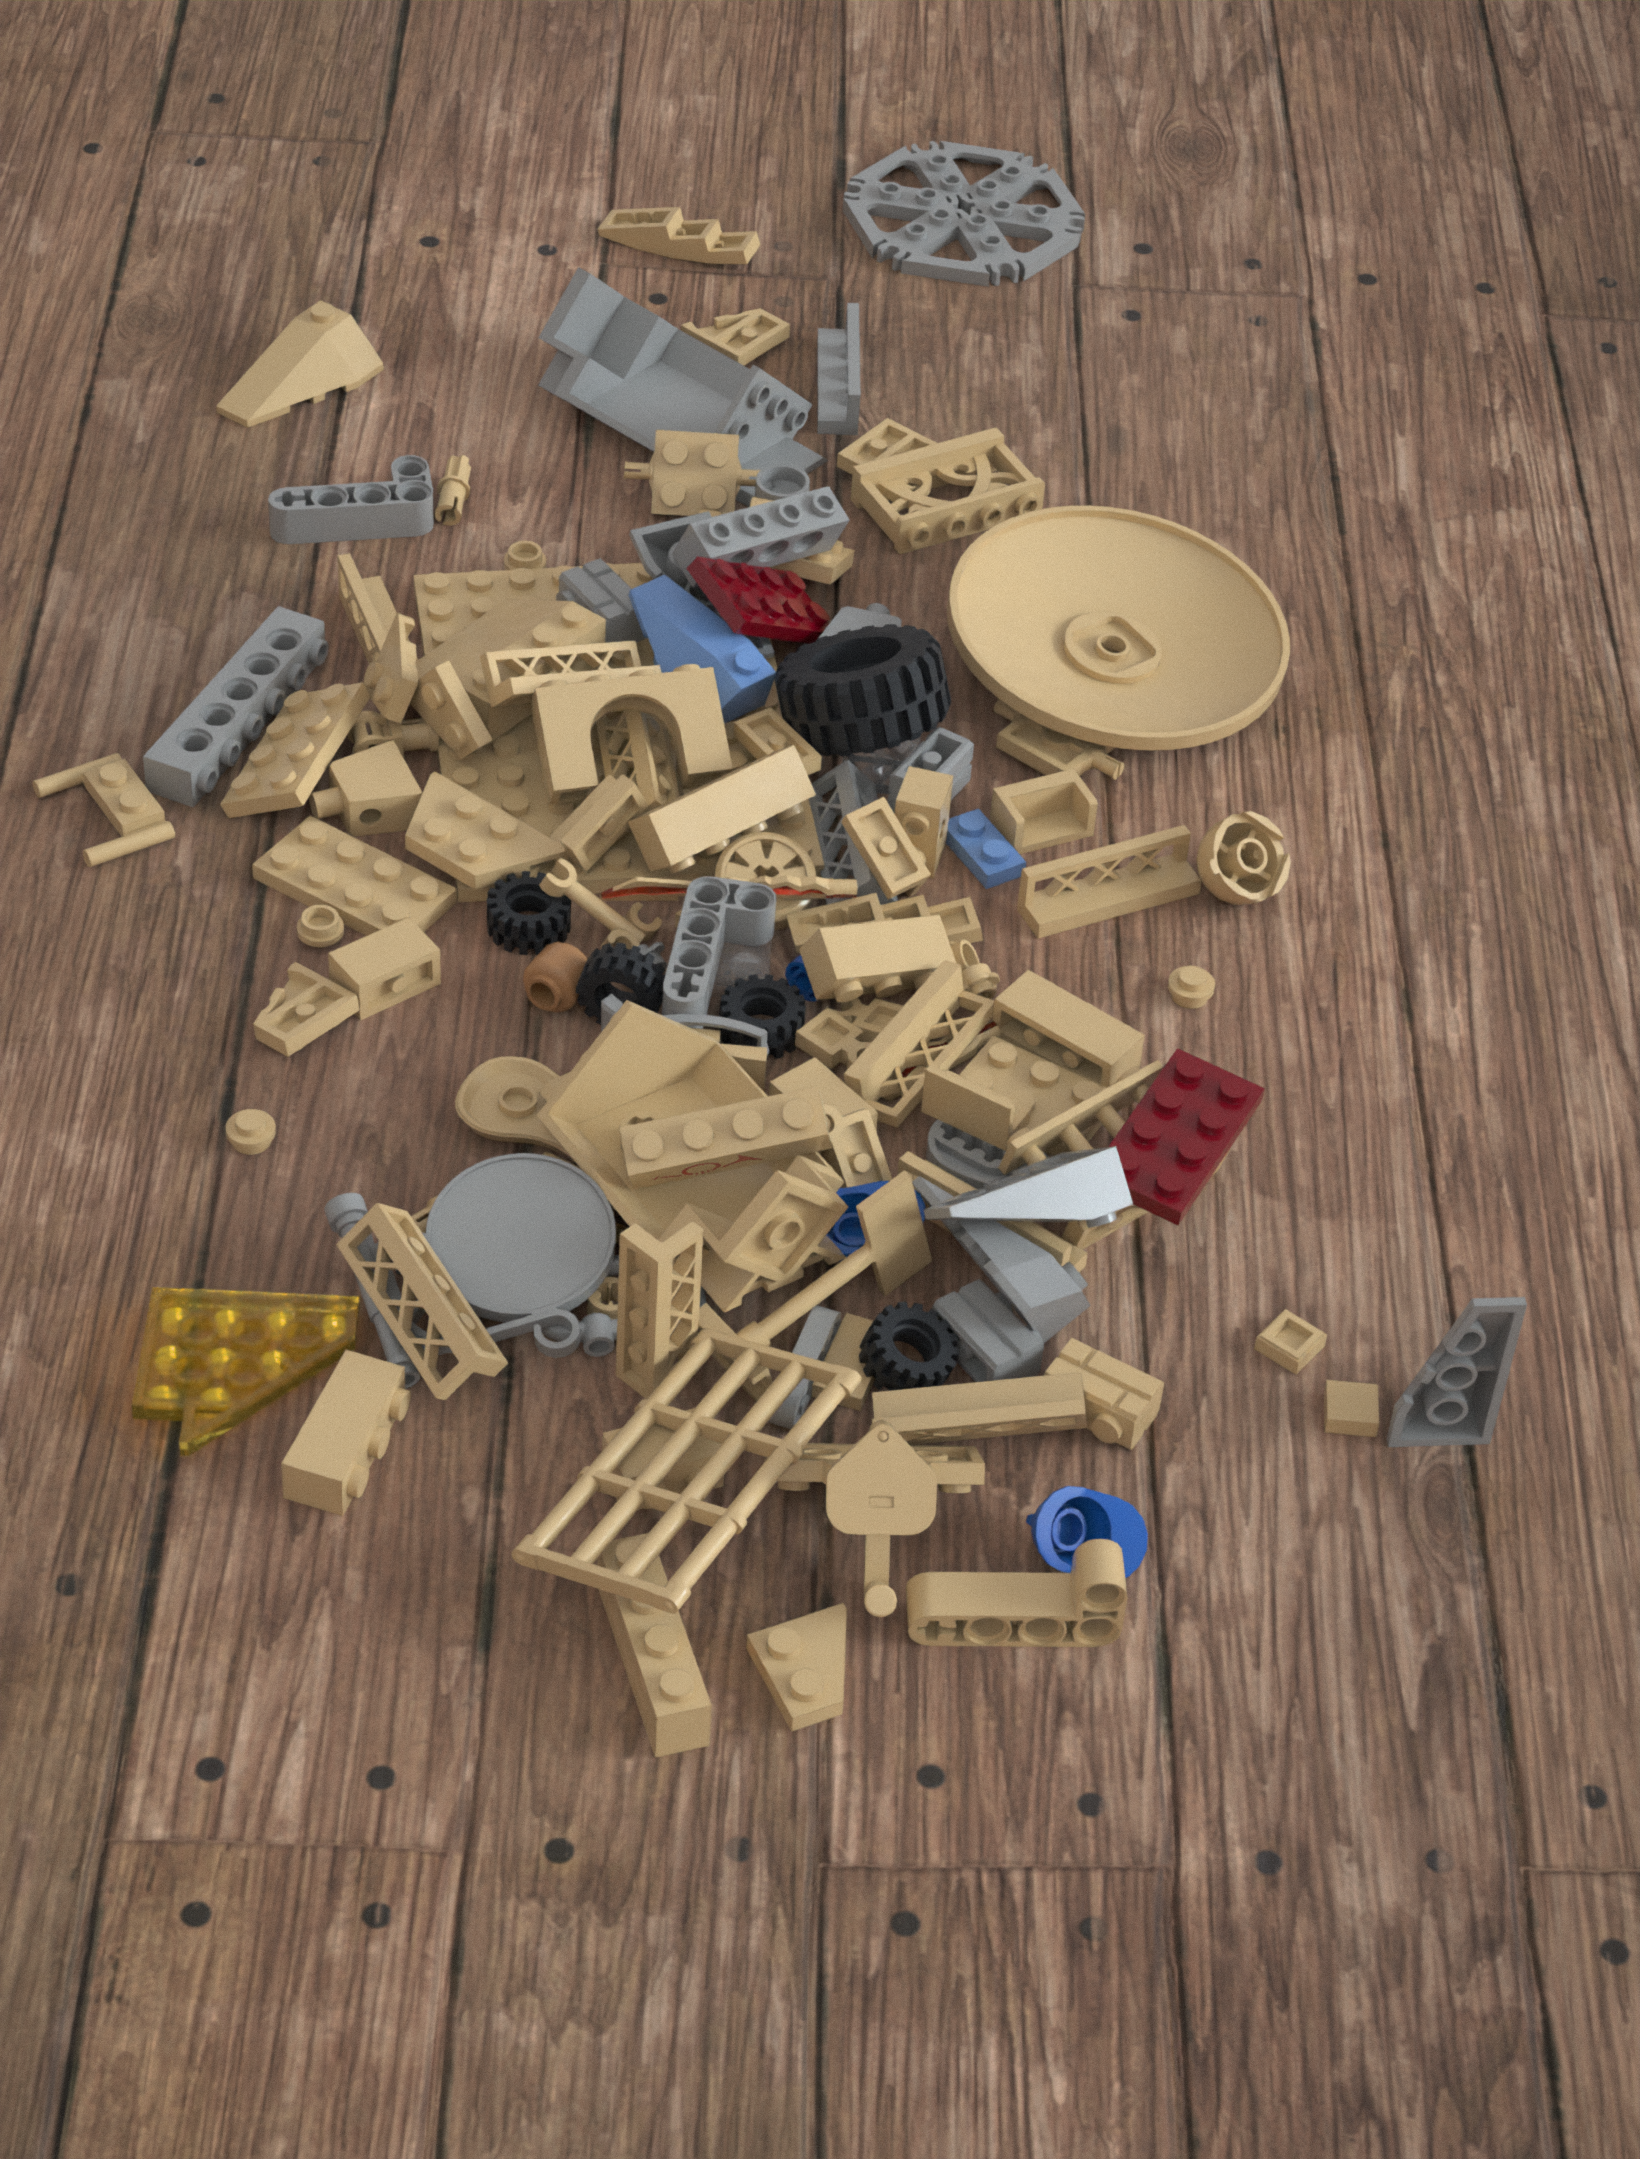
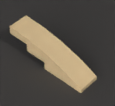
M680 207L611 210L598 228L599 236L637 250L673 259L710 264H748L760 246L757 231L722 233L718 219L684 220Z
M872 893L786 914L797 953H800L799 948L819 928L940 915L949 941L958 942L963 939L970 943L983 941L981 926L970 897L927 907L924 895L880 905L877 893Z

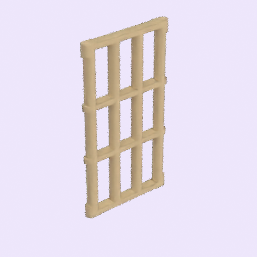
M703 1328L690 1342L689 1350L651 1395L638 1403L635 1407L634 1415L590 1466L584 1467L579 1472L576 1483L532 1534H527L512 1551L513 1559L522 1566L545 1571L653 1606L668 1613H677L691 1595L690 1589L733 1535L741 1533L747 1525L746 1519L790 1464L797 1463L803 1455L802 1449L842 1399L849 1398L861 1383L862 1378L860 1374L851 1368L837 1364L833 1365L723 1334V1332ZM713 1353L736 1359L692 1412L669 1406ZM758 1365L781 1372L737 1426L714 1419ZM803 1378L827 1385L784 1439L760 1433L761 1429ZM653 1424L676 1430L635 1480L612 1474ZM698 1437L722 1444L681 1494L658 1488V1485ZM744 1451L768 1457L728 1508L704 1502V1499ZM596 1491L619 1498L571 1557L547 1550ZM642 1505L666 1512L617 1572L594 1565V1562ZM687 1520L712 1527L664 1587L640 1579Z

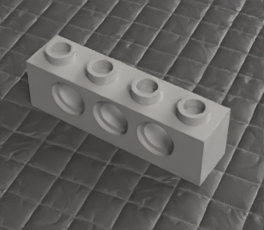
M827 486L692 522L688 525L672 554L692 588H696L699 585L686 568L697 556L716 560L722 559L735 563L743 562L759 567H772L831 550L850 520L830 487Z

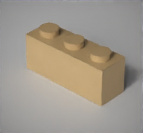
M940 915L819 928L799 948L816 1000L836 998L837 1002H848L864 994L876 993L877 997L882 998L894 995L905 989L915 988L917 991L944 960L956 963Z
M1030 970L1022 974L994 1000L992 1021L993 1027L998 1026L1000 1029V1039L1107 1088L1115 1084L1119 1077L1128 1069L1134 1066L1140 1068L1144 1034Z
M345 1350L281 1463L283 1498L343 1516L353 1497L360 1498L368 1482L369 1468L374 1458L381 1459L384 1456L388 1447L392 1425L395 1420L402 1421L409 1408L411 1392L405 1389L404 1366Z

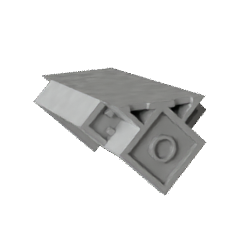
M578 267L538 337L558 350L538 386L652 452L655 451L656 430L739 435L738 458L741 469L762 470L771 465L786 464L798 467L808 474L829 461L793 440L797 431L804 426L807 420L808 412L812 407L810 402L754 364L751 369L743 366L677 329L660 316L629 300L589 272ZM740 486L735 500L750 507L751 499L755 497V487Z

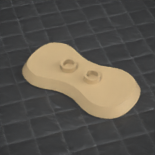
M506 1056L490 1059L480 1064L467 1076L458 1090L455 1108L459 1117L474 1132L495 1141L529 1143L543 1146L566 1156L577 1164L537 1116L547 1103L539 1094V1091L547 1081L559 1077L557 1073L535 1060Z

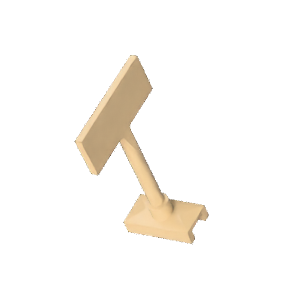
M904 1170L856 1206L865 1238V1244L861 1248L854 1251L758 1324L752 1321L735 1333L705 1303L699 1309V1329H713L723 1332V1334L770 1347V1340L867 1268L871 1263L879 1291L884 1296L888 1295L932 1262L911 1176ZM717 1353L712 1354L726 1371L736 1360ZM758 1365L741 1385L756 1402L773 1383L769 1369Z

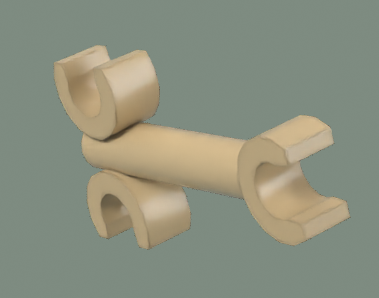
M562 858L558 860L551 870L553 874L548 872L539 885L550 896H567L611 931L601 944V948L608 943L611 946H616L617 943H625L626 949H632L633 945L639 946L641 941L651 939L662 924V919L659 917L651 924L641 922L638 918V912L643 905L640 902L634 903L623 917L576 881L577 873L570 862Z

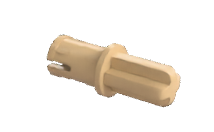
M452 455L448 459L444 477L440 479L437 485L439 500L435 509V518L440 522L445 511L444 525L452 526L460 522L463 503L470 495L468 480L471 466L468 464L469 458L465 455L460 457Z

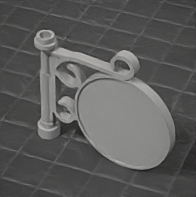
M530 1153L507 1154L486 1159L458 1174L438 1195L428 1216L426 1233H422L475 1314L493 1321L504 1322L503 1324L486 1328L494 1342L534 1331L535 1345L538 1350L544 1355L553 1358L566 1357L572 1354L579 1346L581 1340L579 1321L569 1311L586 1301L603 1283L613 1263L616 1249V1228L613 1211L598 1184L590 1176L570 1163L554 1157ZM358 1193L338 1195L331 1199L324 1208L331 1230L338 1233L341 1238L368 1212L363 1197ZM370 1234L357 1248L365 1261L376 1262L378 1242L377 1244L374 1243L372 1234ZM389 1270L386 1293L391 1300H401V1293L392 1270ZM354 1273L370 1321L375 1324L387 1362L404 1366L405 1389L412 1387L420 1380L419 1371ZM414 1308L411 1331L416 1338L426 1339L427 1332L416 1325L426 1312L420 1308ZM552 1325H563L570 1329L571 1335L563 1341L553 1342L543 1336L541 1329ZM439 1347L438 1355L453 1353L449 1347Z

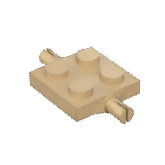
M656 430L655 451L650 463L625 461L624 469H639L641 472L624 471V479L649 480L652 490L651 514L691 516L703 509L726 514L735 511V499L740 486L755 487L756 480L749 479V477H757L758 472L761 470L741 469L738 458L739 435Z
M1000 699L996 702L994 712L1012 721L1010 725L998 733L996 743L998 749L1044 775L1073 768L1079 776L1085 771L1095 768L1114 780L1122 774L1124 763L1107 755L1116 747L1103 746L1056 732L1020 714Z

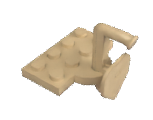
M878 1420L870 1426L869 1432L856 1444L807 1443L802 1449L803 1455L796 1464H790L777 1481L779 1489L792 1491L810 1489V1482H823L826 1484V1512L831 1524L846 1534L865 1535L863 1589L865 1608L873 1616L886 1617L894 1611L897 1604L896 1594L889 1587L890 1535H915L927 1529L933 1522L936 1514L937 1484H939V1491L971 1492V1485H984L985 1463L976 1446L909 1445L889 1422Z

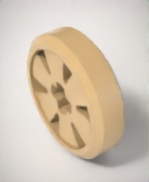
M757 832L736 839L724 849L717 861L714 877H736L749 880L757 878L758 875L769 877L786 875L814 877L816 876V870L808 853L797 842L780 834ZM776 899L774 930L788 927L786 914L809 909L813 899Z

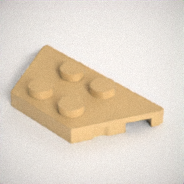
M435 771L429 776L405 834V849L475 890L494 885L497 880L506 879V875L512 873L515 874L516 878L522 877V871H530V866L551 860L556 865L560 858L569 862V855L561 843Z

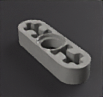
M818 1305L813 1307L792 1353L824 1361L840 1327L841 1312ZM803 1378L768 1422L792 1429L807 1408L812 1396V1384L814 1381Z

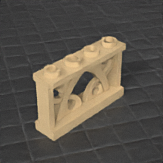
M996 427L853 466L851 501L858 509L864 508L892 540L894 549L899 554L985 531L1012 517L1041 510L1043 507L1045 482L1040 477L1035 478L1004 444V435ZM946 484L974 486L968 497L955 501L928 497L932 488ZM904 508L909 509L908 514L900 515L898 513Z

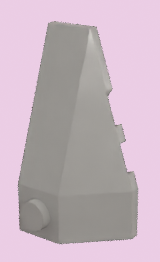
M1525 1297L1471 1299L1394 1405L1386 1438L1388 1447L1490 1444L1527 1307Z

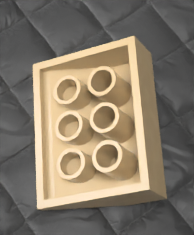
M506 599L417 660L418 679L434 667L449 660L494 741L532 714L531 705L491 708L479 656L485 652L605 643L606 619L573 601ZM575 657L570 666L574 672L591 671L594 669L581 657ZM538 660L532 670L537 675L557 673L544 660ZM506 663L497 664L501 682L509 677L519 676Z

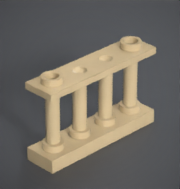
M1159 1060L1142 1069L1134 1066L1124 1072L1115 1084L1032 1130L1028 1127L1018 1130L1006 1142L1007 1150L998 1168L1005 1175L1025 1163L1030 1165L1047 1158L1044 1153L1062 1142L1070 1151L1094 1149L1080 1132L1098 1122L1115 1138L1125 1123L1118 1114V1111L1134 1102L1139 1103L1164 1066ZM1225 1157L1223 1158V1160L1221 1161V1163L1219 1164V1166L1217 1167V1169L1215 1170V1172H1214L1213 1174H1215V1173L1219 1170V1168H1220L1222 1162L1224 1161ZM1130 1205L1115 1211L1117 1217L1115 1221L1091 1228L1087 1227L1086 1220L1068 1222L1061 1238L1084 1250L1146 1214L1148 1211L1135 1205Z

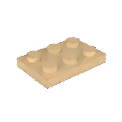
M994 1035L959 1074L1032 1108L1030 1123L1026 1126L1030 1130L1107 1088ZM1098 1122L1080 1133L1089 1141L1102 1124ZM1063 1142L1046 1151V1153L1053 1156L1063 1152H1071Z

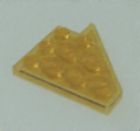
M152 1287L131 1405L133 1419L183 1421L179 1440L180 1456H190L339 1360L345 1350L353 1351L356 1348L360 1316V1296Z

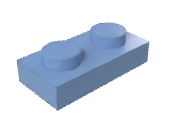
M979 808L949 818L946 844L986 889L1021 877L1022 868H1026V861Z

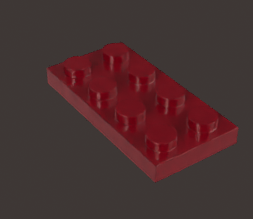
M698 556L686 568L735 634L811 644L816 642V639L819 638L829 625L830 617L819 604L812 602L804 591L806 585L803 580L790 570L783 571L771 569L767 566L759 567L743 562L735 563L722 559L716 560Z
M1177 1048L1108 1146H1116L1133 1205L1178 1226L1262 1102L1265 1088Z

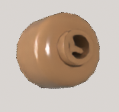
M555 942L546 945L524 970L523 983L530 1001L536 1007L550 1012L561 1013L570 1010L578 1002L579 994H576V986L588 959L586 955L568 943Z

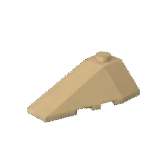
M320 300L289 323L217 404L216 410L217 413L248 428L290 413L291 405L309 399L315 404L325 400L326 392L340 387L345 392L356 389L383 371V362L352 315Z

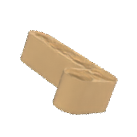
M1093 1539L1078 1546L1073 1555L1071 1573L925 1572L913 1576L905 1587L909 1637L914 1642L927 1646H1105L1117 1640L1122 1632L1128 1599L1122 1548L1118 1543L1107 1539Z

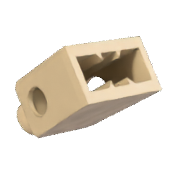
M392 740L333 761L329 765V789L312 792L309 796V803L314 818L321 819L339 814L350 835L363 836L407 830L423 792L397 745Z

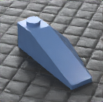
M662 575L630 590L628 596L643 636L649 639L654 653L653 663L654 665H660L662 673L673 672L675 668L686 664H697L700 668L713 667L724 724L765 705L776 676V671L749 639L742 634H735L722 618L666 575Z

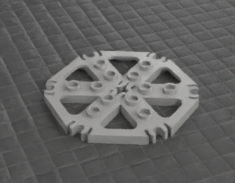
M930 141L929 150H921L916 144H912L910 152L904 146L851 177L847 184V192H844L842 210L870 256L873 258L877 255V262L881 263L886 259H893L892 269L894 271L901 270L902 274L989 287V281L994 286H999L1000 276L1009 277L1013 283H1018V276L1020 275L1023 281L1079 247L1085 222L1084 211L1054 168L1048 171V164L1044 163L1039 167H1032L1033 157H1024L1025 153L940 141L939 145L934 141ZM964 159L972 163L985 165L999 164L1002 167L970 186L953 160ZM904 166L914 172L924 188L901 186L895 182L882 183L879 180L888 175L892 170ZM1048 188L1060 206L1049 208L1041 204L1025 205L1016 202L1036 190ZM870 215L912 222L897 231L884 232L878 229ZM1003 235L1044 241V243L1030 252L1021 253L1013 250ZM958 239L971 261L930 255Z

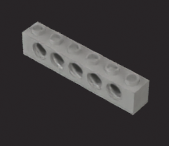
M278 606L143 756L145 786L150 793L194 807L206 792H211L217 780L227 768L235 765L240 753L251 741H255L259 737L262 728L274 715H278L284 705V700L294 693L295 690H300L308 675L316 666L322 665L325 661L329 645L325 640L324 621Z

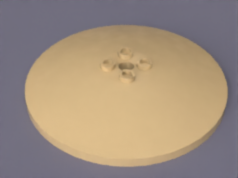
M1091 505L1062 506L1031 511L999 523L978 537L961 556L954 569L947 597L948 627L953 642L970 671L989 691L1005 704L1038 724L1073 738L1103 746L1148 751L1174 750L1212 743L1228 737L1247 727L1271 705L1280 690L1288 667L1290 637L1287 623L1279 604L1264 582L1243 561L1215 541L1175 522L1133 510Z

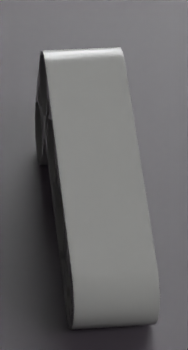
M416 455L400 456L392 462L391 481L285 487L273 491L268 498L270 535L272 539L282 544L416 537L429 533L434 525L433 487L429 465L425 459Z
M710 876L696 878L689 884L663 982L662 1015H707L724 942L759 946L766 944L772 939L776 911V894L773 889L760 883ZM684 1025L689 1028H703V1026L698 1025Z

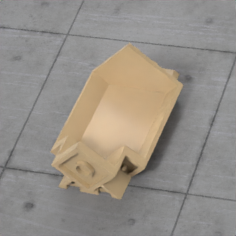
M626 1000L621 1008L612 1016L610 1022L589 1049L584 1052L571 1072L547 1081L539 1091V1094L547 1103L537 1114L538 1118L584 1173L598 1184L607 1200L629 1226L636 1223L660 1242H664L691 1221L704 1229L701 1286L723 1312L742 1305V1297L760 1287H763L769 1293L802 1278L803 1268L824 1259L828 1265H831L846 1258L826 1235L848 1208L846 1203L836 1193L843 1185L844 1180L818 1152L634 1189L628 1177L624 1152L620 1146L619 1124L626 1114L635 1110H648L658 1114L661 1118L767 1097L763 1090L718 1040ZM680 1254L673 1258V1265L675 1264Z

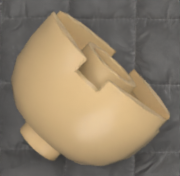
M1251 811L1232 814L1211 826L1200 841L1196 863L1198 875L1205 888L1216 898L1232 905H1249L1261 902L1281 890L1288 879L1291 864L1289 853L1284 855L1283 847L1280 843V840L1284 839L1280 829L1267 817Z

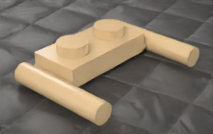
M118 753L33 781V788L38 798L84 784V787L121 835V837L83 850V857L88 867L175 838L174 828L170 821L165 820L162 807L128 762L122 759Z

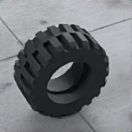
M885 624L883 627H874L872 625L858 630L850 631L848 629L840 631L833 636L828 637L826 635L818 638L816 642L804 644L798 647L795 653H789L784 657L783 662H780L774 680L782 718L821 756H830L831 754L852 756L853 753L861 752L867 754L886 747L890 749L900 746V743L907 740L913 741L921 737L923 732H930L935 729L938 722H942L945 719L951 705L939 642L928 631L922 628L917 630L915 626L909 625L898 627L896 624Z

